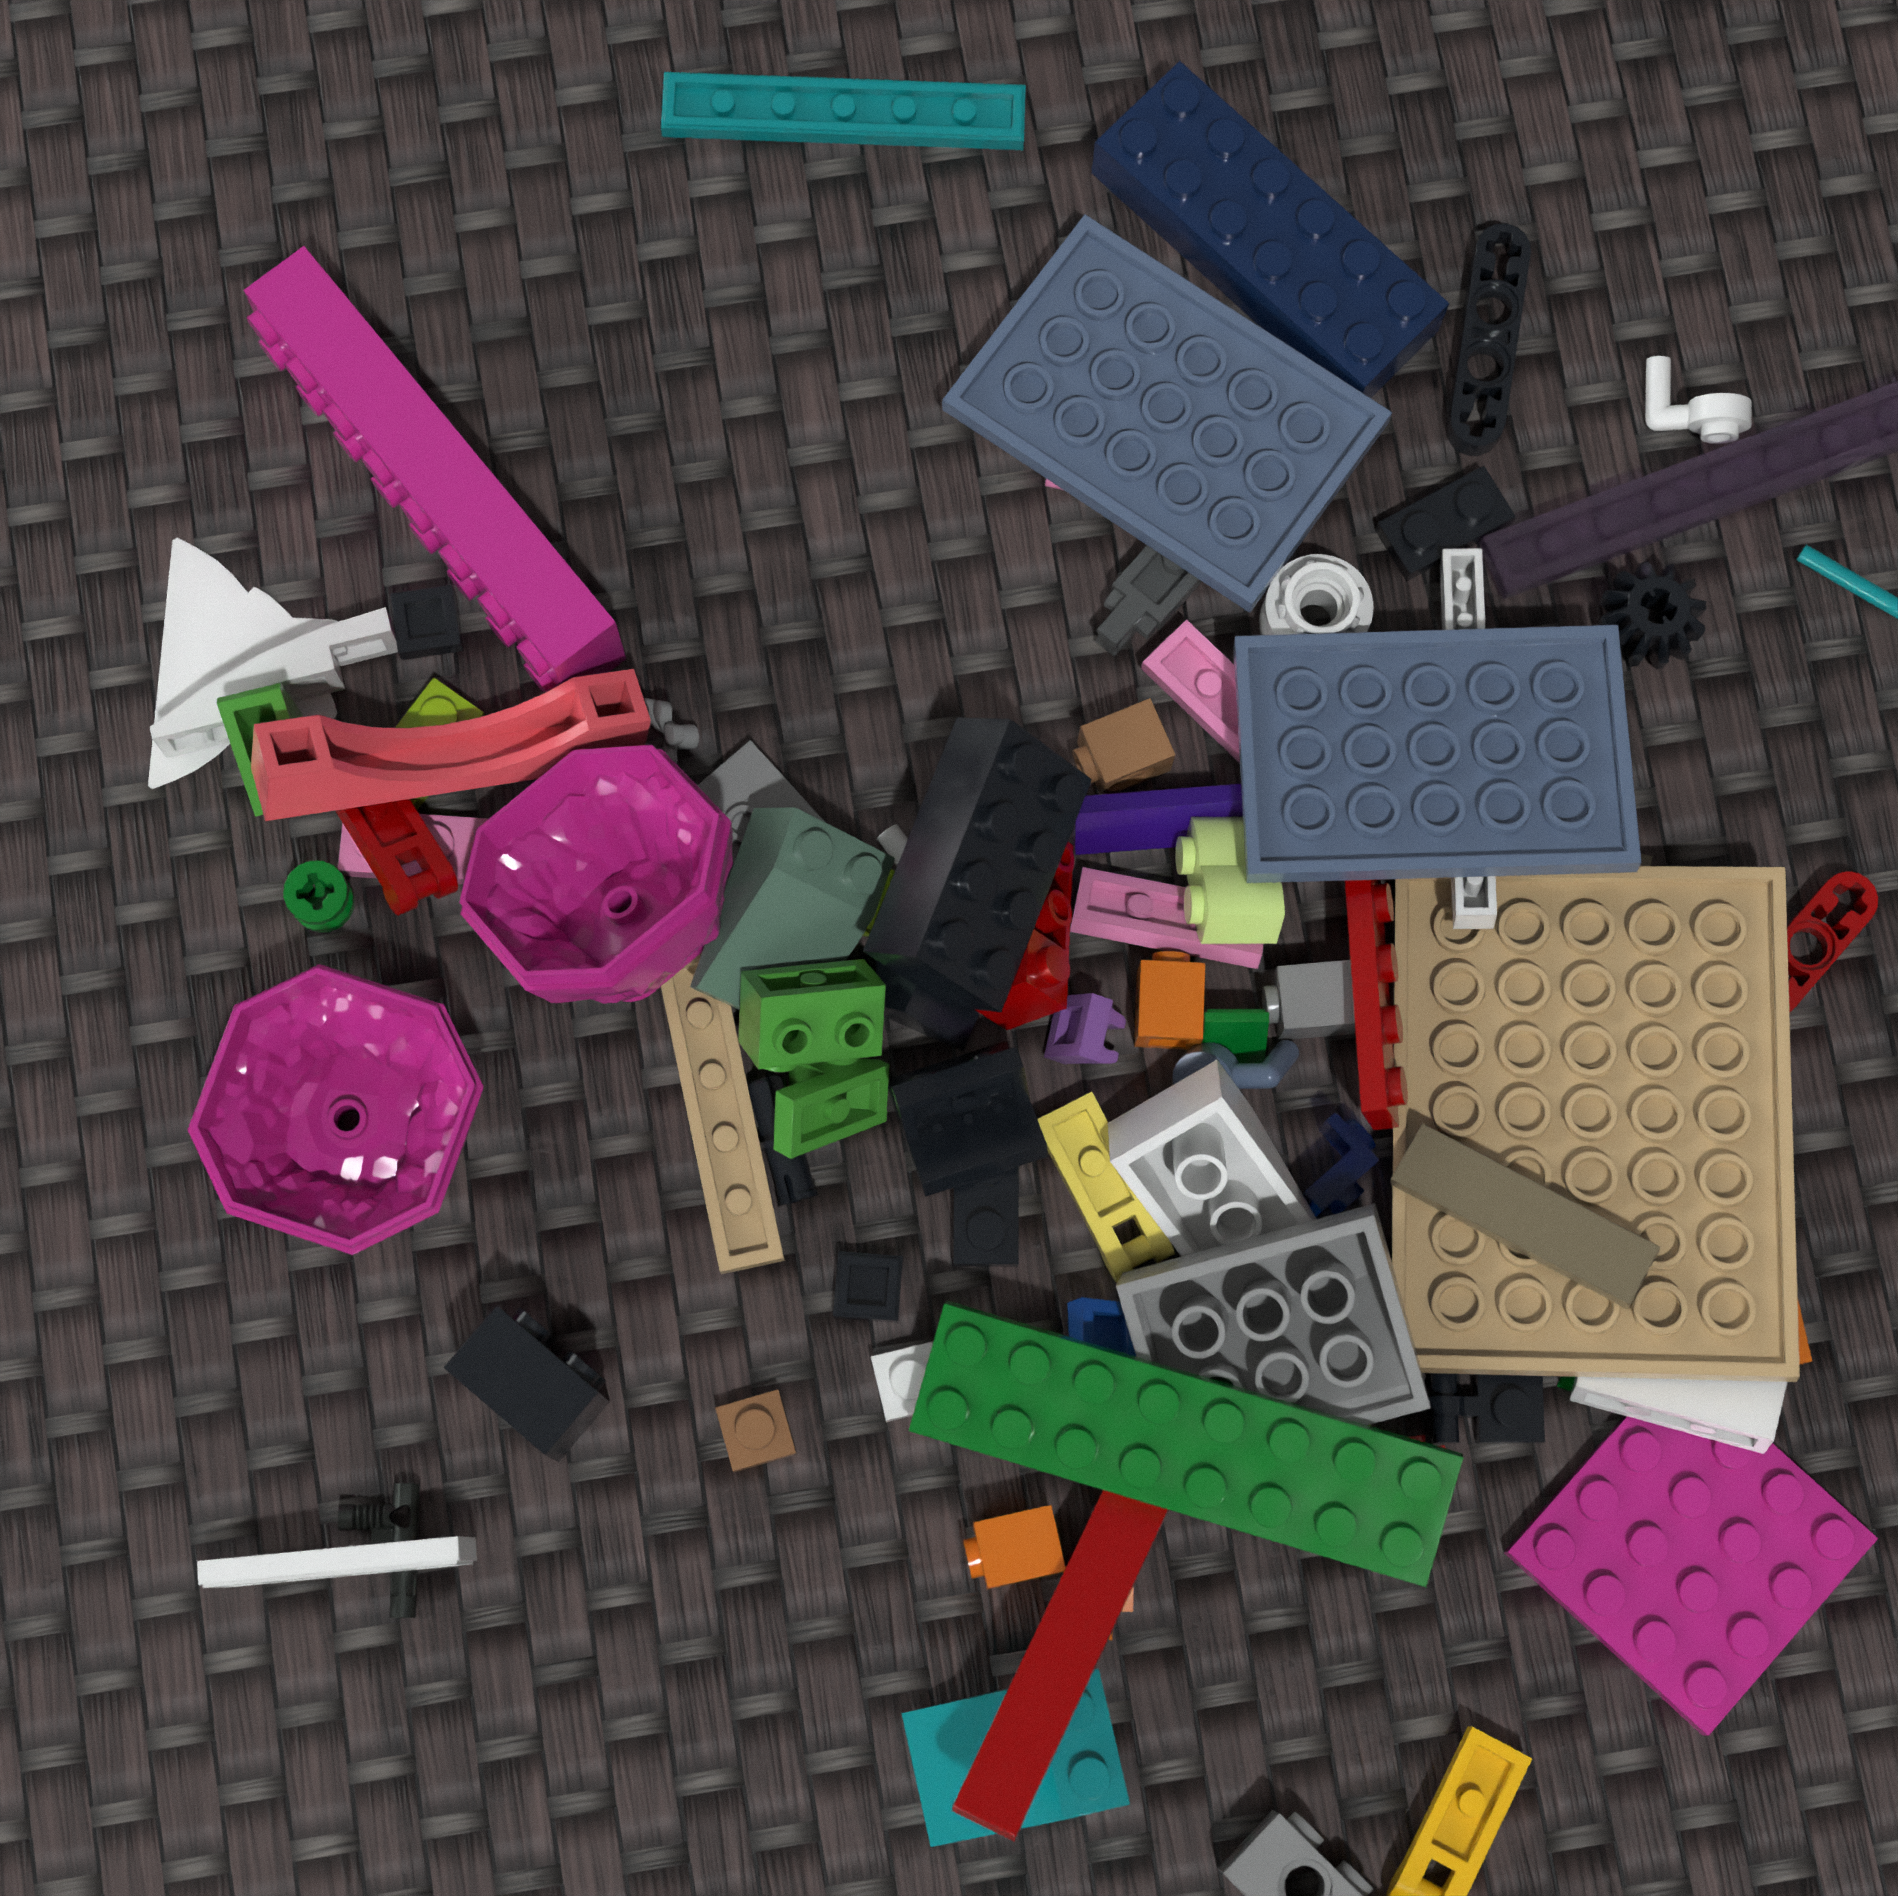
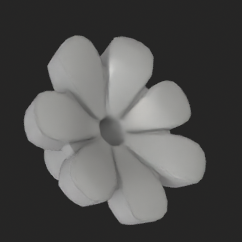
M644 698L651 719L645 745H653L656 749H662L677 764V750L695 749L698 746V729L694 724H675L672 721V706L670 702Z

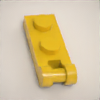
M1468 1726L1405 1858L1397 1868L1389 1884L1386 1896H1467L1532 1758L1486 1733ZM1431 1859L1451 1869L1442 1887L1423 1878Z

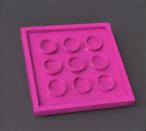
M1623 1416L1503 1553L1702 1736H1709L1878 1538L1773 1443L1762 1454Z

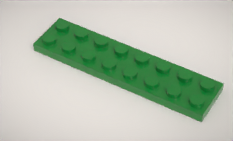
M951 1301L944 1303L908 1430L929 1438L1426 1587L1463 1461V1453Z

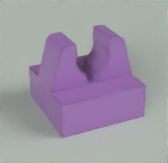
M1094 993L1068 995L1067 1009L1053 1014L1044 1058L1062 1064L1115 1063L1118 1060L1119 1053L1114 1050H1108L1103 1046L1107 1029H1124L1126 1019L1112 1008L1113 1000Z

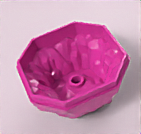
M653 745L573 750L477 828L459 901L462 906L460 914L526 991L550 1003L591 999L605 1004L642 1000L654 993L701 954L704 946L715 940L720 934V917L725 899L726 880L733 865L732 822L662 749H656Z
M318 964L234 1005L189 1124L188 1132L227 1214L354 1255L439 1213L474 1120L475 1111L484 1086L444 1004ZM357 1110L360 1115L357 1127L351 1131L340 1130L338 1124L342 1116L348 1111Z

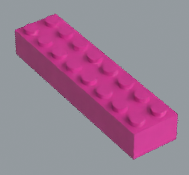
M305 246L243 290L254 311L246 319L259 336L260 340L258 343L278 370L283 371L285 368L288 370L298 384L295 387L314 414L319 417L324 413L335 429L333 435L355 463L362 459L367 469L373 475L370 478L372 483L393 509L400 505L407 518L411 521L408 524L409 528L423 547L431 555L439 550L440 557L449 568L446 571L448 576L464 597L471 601L477 595L479 596L477 601L488 615L485 617V620L500 641L507 648L517 642L518 646L516 648L526 661L523 665L525 670L544 693L573 677L610 672L626 660L614 619Z

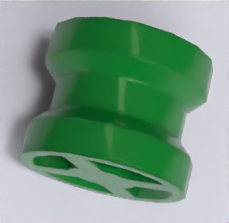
M308 861L298 865L289 873L284 883L283 898L288 910L305 928L316 933H329L341 928L350 919L355 908V895L351 885L334 865L325 861ZM313 884H315V891L311 894L310 898L304 899L303 897L309 895L310 891L314 888Z

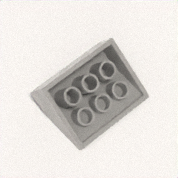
M1375 1203L1124 1272L1116 1284L1135 1353L1139 1358L1365 1425L1431 1408L1396 1274Z

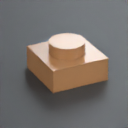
M778 1389L715 1408L733 1472L797 1454Z

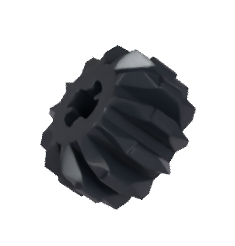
M1649 561L1639 564L1635 576L1627 571H1621L1613 580L1615 590H1606L1600 599V606L1608 613L1600 618L1598 625H1618L1620 650L1625 646L1631 650L1629 656L1631 667L1639 666L1646 654L1656 670L1667 665L1670 655L1678 660H1683L1692 651L1690 641H1698L1704 634L1705 625L1696 618L1701 616L1707 609V601L1688 597L1696 587L1695 578L1685 579L1681 584L1673 580L1676 574L1674 563L1666 565L1659 576L1656 575ZM1646 607L1652 608L1655 611H1657L1655 615V621H1657L1658 624L1652 623L1649 620H1647L1649 616V610Z

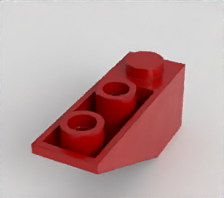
M1067 842L1002 1012L976 1010L1005 1030L1013 1029L1067 1009L1068 978L1070 976V923L1072 921V870L1075 863L1073 845Z

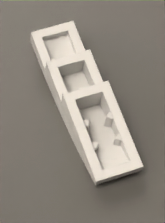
M386 607L320 627L255 656L205 685L151 725L150 732L153 741L166 758L229 743L230 741L217 706V698L278 683L283 685L294 702L345 690L340 666L398 652L394 624Z

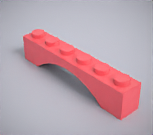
M628 669L573 677L550 691L514 707L479 718L445 725L414 728L369 727L341 722L322 715L254 724L251 770L265 821L538 779L573 750L645 745L651 719L635 670Z

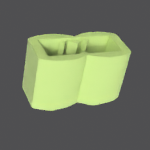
M1191 817L1187 835L1177 838L1175 850L1177 873L1179 875H1187L1189 884L1186 886L1184 893V916L1186 923L1195 924L1201 944H1277L1285 916L1282 883H1247L1243 817Z

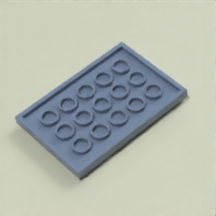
M1085 214L942 399L943 411L1249 613L1386 428L1392 415L1391 411Z
M1618 625L1235 636L1233 648L1247 883L1628 873L1638 871L1641 865V853Z

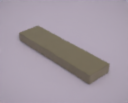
M1423 1123L1391 1178L1392 1186L1626 1309H1629L1660 1250V1246Z

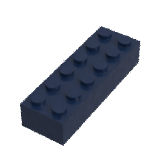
M1181 61L1170 69L1095 141L1091 173L1262 329L1369 398H1372L1439 331L1449 302Z

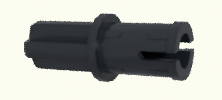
M772 1075L753 1081L749 1084L748 1090L763 1142L760 1143L761 1151L766 1153L778 1197L777 1204L778 1206H784L800 1202L801 1199L806 1200L816 1197L818 1192L814 1187L806 1154L790 1159L773 1149L776 1091L787 1087V1084L782 1075Z

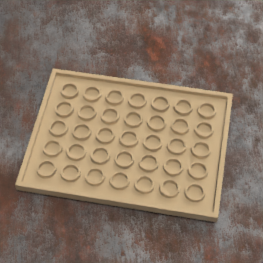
M1640 866L1637 872L1496 876L1497 917L1494 929H1453L1451 878L1395 879V951L1398 962V982H1394V1005L1397 1004L1401 1013L1403 1042L1394 1044L1395 1067L1402 1066L1404 1069L1408 1103L1407 1105L1398 1106L1399 1128H1393V1174L1423 1123L1660 1246L1659 1253L1629 1309H1626L1393 1186L1392 1264L1422 1373L1797 1382L1800 1378L1785 867Z

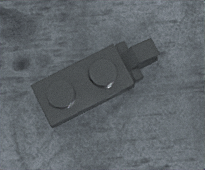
M1146 545L1112 584L1111 594L1104 601V606L1112 613L1098 627L1096 631L1098 637L1095 642L1115 657L1133 638L1136 632L1145 639H1148L1156 629L1159 631L1202 581Z

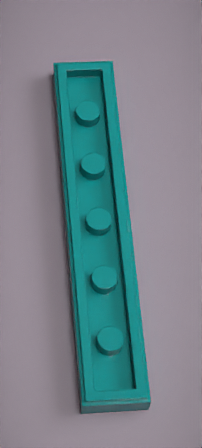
M664 72L661 131L662 137L1023 150L1026 85Z

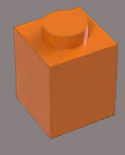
M1176 951L1155 952L1152 954V960L1140 961L1136 983L1134 1047L1188 1050L1196 1044H1201L1204 1021L1205 963L1190 962V954Z
M1052 1505L973 1522L975 1537L963 1539L971 1579L984 1576L987 1590L1063 1573L1066 1569Z

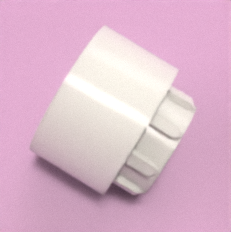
M1312 554L1294 559L1280 569L1269 585L1259 616L1260 635L1367 632L1373 617V598L1370 588L1361 573L1351 564L1340 558L1324 554ZM1307 605H1318L1328 612L1331 622L1323 626L1312 625L1302 617L1300 609Z

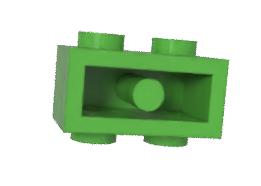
M864 959L741 971L738 1042L758 1069L772 1072H788L796 1069L798 1065L820 1062L833 1065H850L857 1062L859 1058L882 1056L886 985Z

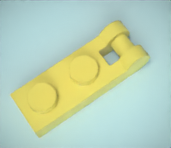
M1093 1092L1037 1119L1047 1143L1048 1153L1091 1233L1110 1275L1116 1283H1118L1122 1273L1131 1271L1136 1266L1152 1258L1156 1263H1159L1175 1254L1169 1239L1111 1164L1108 1121ZM1133 1218L1141 1235L1121 1245L1113 1228Z

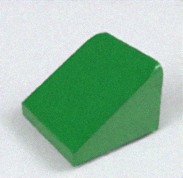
M1207 1009L1204 1012L1203 1040L1201 1043L1212 1042L1224 1046L1233 1053L1239 1063H1262L1266 1053L1269 1012H1265V1009Z

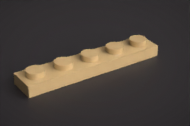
M699 954L664 983L661 989L720 1273L726 1274L785 1260L732 1007L690 988L701 954Z

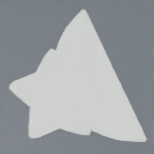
M179 538L172 540L154 723L205 685L255 656L338 621L332 619L293 618L270 595L257 587H253L248 593L235 576L213 557ZM331 693L295 702L303 717L322 715L334 719L337 714ZM152 740L148 786L154 789L198 770L219 755L230 742L166 758Z

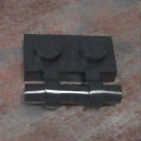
M1431 1373L1432 1396H1428L1431 1408L1426 1409V1417L1432 1418L1433 1443H1459L1458 1418H1475L1476 1444H1541L1545 1442L1543 1376L1473 1374L1474 1396H1458L1457 1374Z

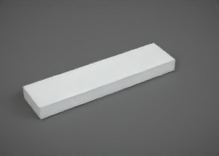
M454 1536L197 1561L198 1585H203V1588H230L473 1565V1561H477L476 1537Z

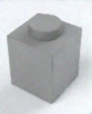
M1350 960L1277 966L1271 977V985L1262 987V1004L1265 1012H1269V1024L1276 1023L1278 1041L1354 1034L1355 1017Z

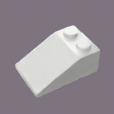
M1218 1060L1201 1068L1108 1123L1111 1164L1181 1257L1317 1219L1252 1106Z

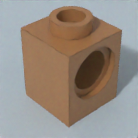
M1150 698L1080 726L1077 741L1079 748L1072 750L1077 769L1091 778V783L1095 782L1100 794L1117 793L1171 771L1175 758V752Z

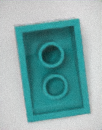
M1095 1668L1021 1829L1130 1805L1101 1675L1097 1668ZM1008 1688L901 1713L930 1847L998 1834L953 1812L952 1807Z

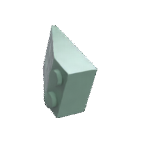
M796 807L754 808L725 887V899L720 917V934L715 940L704 946L690 988L740 1010L741 971L846 961L875 916L895 858Z

